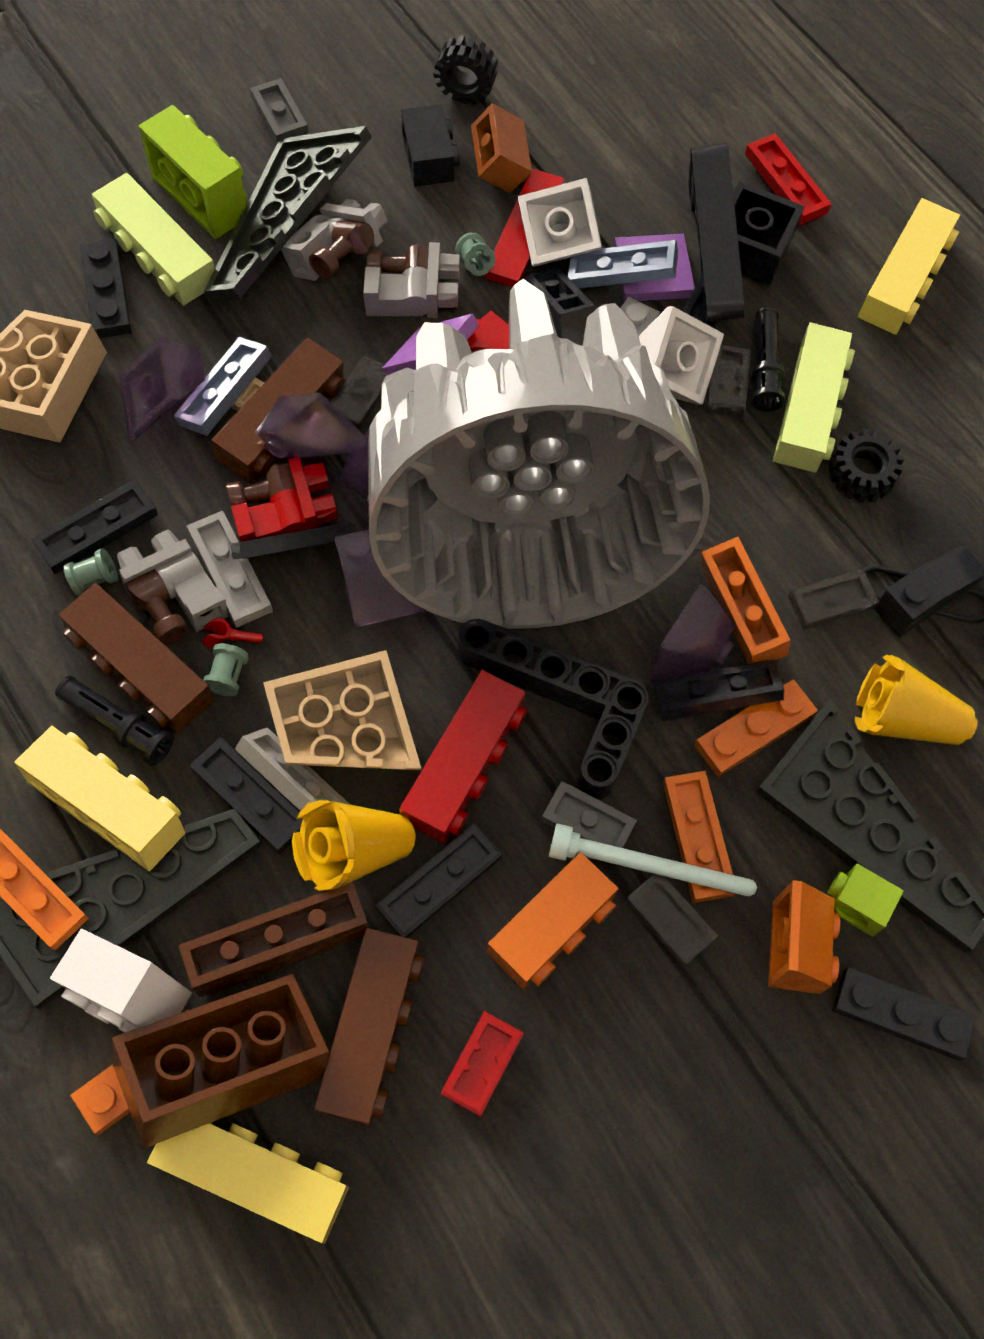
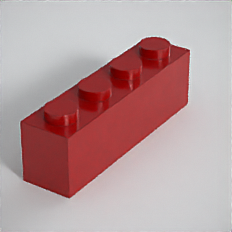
M481 670L399 808L400 815L406 816L414 829L444 845L450 834L458 836L469 813L464 811L471 798L475 800L480 798L489 780L488 777L484 776L491 763L495 765L500 763L509 745L504 740L511 729L519 730L527 715L528 709L523 707L525 691Z

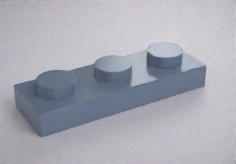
M676 240L602 248L573 256L570 259L568 278L578 288L675 278L679 252Z
M239 337L175 413L174 418L179 426L208 436L272 357L267 345Z

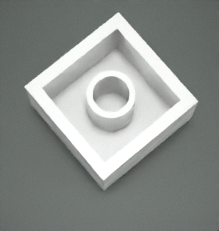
M80 929L50 977L51 980L65 988L61 996L62 998L84 1009L86 1013L106 1024L111 1023L119 1027L118 1029L124 1033L180 1014L192 994L191 991L152 962L84 929Z

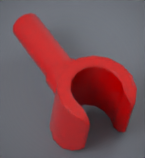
M214 618L204 627V630L216 633L209 634L203 639V644L212 649L214 645L223 643L225 640L262 643L263 639L262 633L233 629L222 618Z

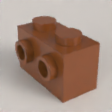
M492 103L471 125L478 177L487 181L491 186L499 187L511 193L532 173L524 120Z

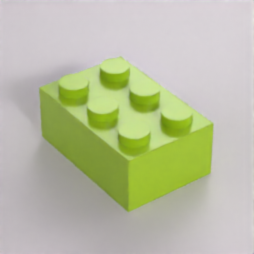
M174 105L169 106L138 125L151 177L213 238L218 239L235 228L248 201L242 182L244 174L239 162L232 156L228 157L220 149L212 136H206L198 129L192 117L182 114Z

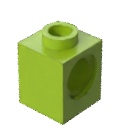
M857 863L846 874L840 871L827 893L835 898L834 912L839 913L841 919L873 937L886 927L904 890Z

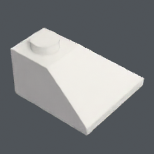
M587 178L518 196L533 267L602 249L597 217Z
M668 306L640 334L639 340L641 345L646 346L651 364L658 366L664 371L669 389L674 398L703 405L724 334L673 306Z

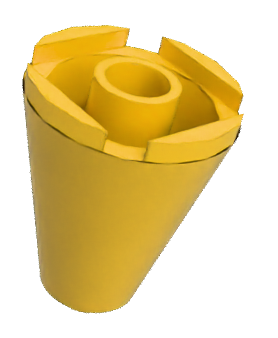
M885 655L882 658L887 662L882 666L874 664L869 670L856 701V705L863 707L862 718L855 716V724L858 730L869 735L960 745L974 735L978 724L974 709L901 658Z
M319 800L308 803L299 812L297 819H303L300 832H293L292 837L294 860L300 875L305 881L312 880L317 885L314 888L322 891L342 887L408 856L413 850L416 834L412 823L404 815L330 800Z

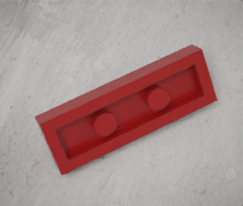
M776 133L747 144L745 156L777 196L805 206L799 225L829 213L832 203Z

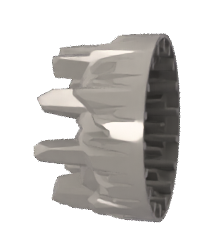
M522 279L510 290L509 349H484L472 353L466 337L454 327L444 323L424 322L416 336V370L410 368L402 369L385 376L382 383V408L376 414L369 427V540L373 557L382 575L412 603L433 614L461 623L478 618L506 629L558 626L589 619L630 603L656 588L683 564L702 537L709 517L710 494L706 474L687 413L679 407L678 402L672 395L664 371L658 366L651 364L646 346L641 345L634 323L616 303L600 306L587 317L583 346L557 336L545 293Z

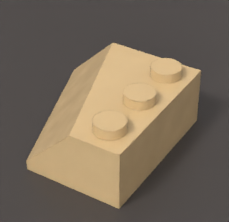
M24 310L0 333V429L61 442L107 353L92 324Z
M386 650L263 682L285 764L421 770Z

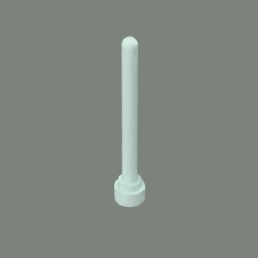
M556 823L549 853L551 858L566 861V857L574 859L581 852L588 858L743 896H752L757 890L756 883L751 879L580 838L581 833L573 832V827Z

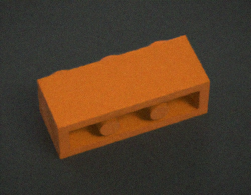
M739 537L701 552L702 571L747 663L751 664L768 660L776 661L787 656L791 640Z
M580 852L488 942L486 953L523 990L532 981L539 986L555 970L556 966L552 961L563 950L570 955L583 942L586 935L582 930L592 920L599 925L615 909L617 905L612 900L619 888Z

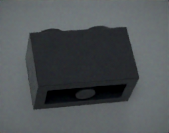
M442 105L401 109L402 139L414 187L453 182L454 166L460 165L459 150L457 144H451V140H453L452 122L450 118L445 119Z

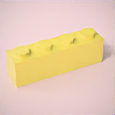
M921 198L870 289L858 318L897 335L903 322L911 324L920 304L914 301L917 297L922 300L925 298L933 282V279L928 277L929 274L937 275L947 256L941 253L943 249L950 251L960 232L953 229L960 214Z
M51 726L14 762L27 783L150 872L186 833L178 818L181 815L180 810L167 798L162 796L157 800L150 795L147 786L136 776L130 774L127 778L118 772L119 769L115 763L106 755L99 753L95 756L87 751V745L76 734L69 732L65 735Z
M213 1122L155 1145L147 1161L148 1164L323 1244L326 1243L349 1189L348 1186L340 1183L343 1173L317 1162L314 1171L297 1163L300 1156L299 1153L278 1143H274L271 1151L254 1144L258 1136L257 1134L233 1123L229 1132L212 1125Z

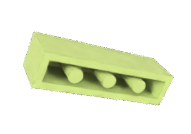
M128 173L123 174L92 193L96 210L93 213L99 225L104 230L110 229L114 233L120 247L125 252L131 251L135 255L142 270L146 274L152 273L157 278L158 284L167 296L173 295L184 306L204 293L215 270L213 259Z
M809 322L800 345L773 462L816 473L823 459L829 461L835 444V438L829 437L831 429L836 430L842 408L836 407L837 400L843 399L849 380L843 377L844 370L849 371L855 354V350L849 348L852 333Z

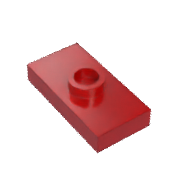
M484 1011L440 1095L481 1118L524 1033Z

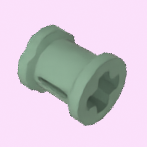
M470 232L461 236L457 241L455 252L457 255H460V261L472 275H485L494 266L495 253L488 247L482 236Z
M105 549L95 551V556L76 564L70 562L64 565L65 577L70 588L77 596L82 595L94 583L98 585L104 582L112 584L118 581L116 566Z
M225 643L216 644L212 651L215 658L210 674L204 676L203 681L209 685L210 691L215 694L236 696L240 688L237 681L242 665L248 662V653L237 646Z

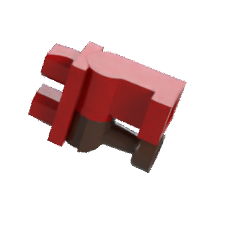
M300 457L288 459L289 464H276L272 466L267 473L266 480L243 487L240 481L227 483L226 488L240 541L317 528L321 524L338 519L332 494L311 499L310 492L329 488L324 464L318 463L302 466ZM265 499L270 501L269 503L248 508L247 502Z

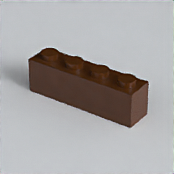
M307 337L213 437L211 442L214 459L249 484L258 475H265L272 467L276 455L283 448L288 449L292 446L298 436V431L305 423H312L317 418L324 402L329 397L334 398L339 394L345 382L343 379V361Z
M94 583L58 614L66 627L62 634L68 642L77 650L85 647L92 654L89 658L90 661L102 674L107 676L112 672L120 680L117 684L118 687L131 701L135 702L140 698L149 707L145 710L146 713L160 728L163 729L166 725H169L179 734L214 702L209 685L97 583Z
M352 881L337 889L321 892L179 945V949L191 988L201 998L364 937L365 930L369 927Z
M366 928L314 1108L317 1114L371 1128L374 1117L382 1119L389 1094L388 1090L381 1089L386 1070L390 1072L395 1071L401 1049L400 1044L394 1043L398 1025L407 1026L413 1000L407 999L406 995L410 981L418 983L425 956L418 955L417 940Z

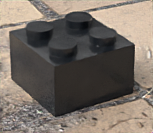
M739 181L733 192L741 274L771 285L795 236L805 206Z

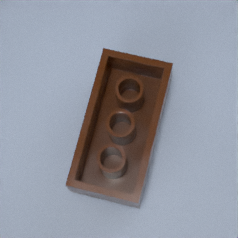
M293 974L112 1037L113 1067L143 1149L323 1079L329 1050Z

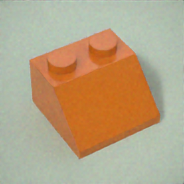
M792 880L772 902L768 987L822 994L832 987V983L837 981L839 959L837 956H833V939H837L839 935L840 915L834 912L835 898L802 881Z

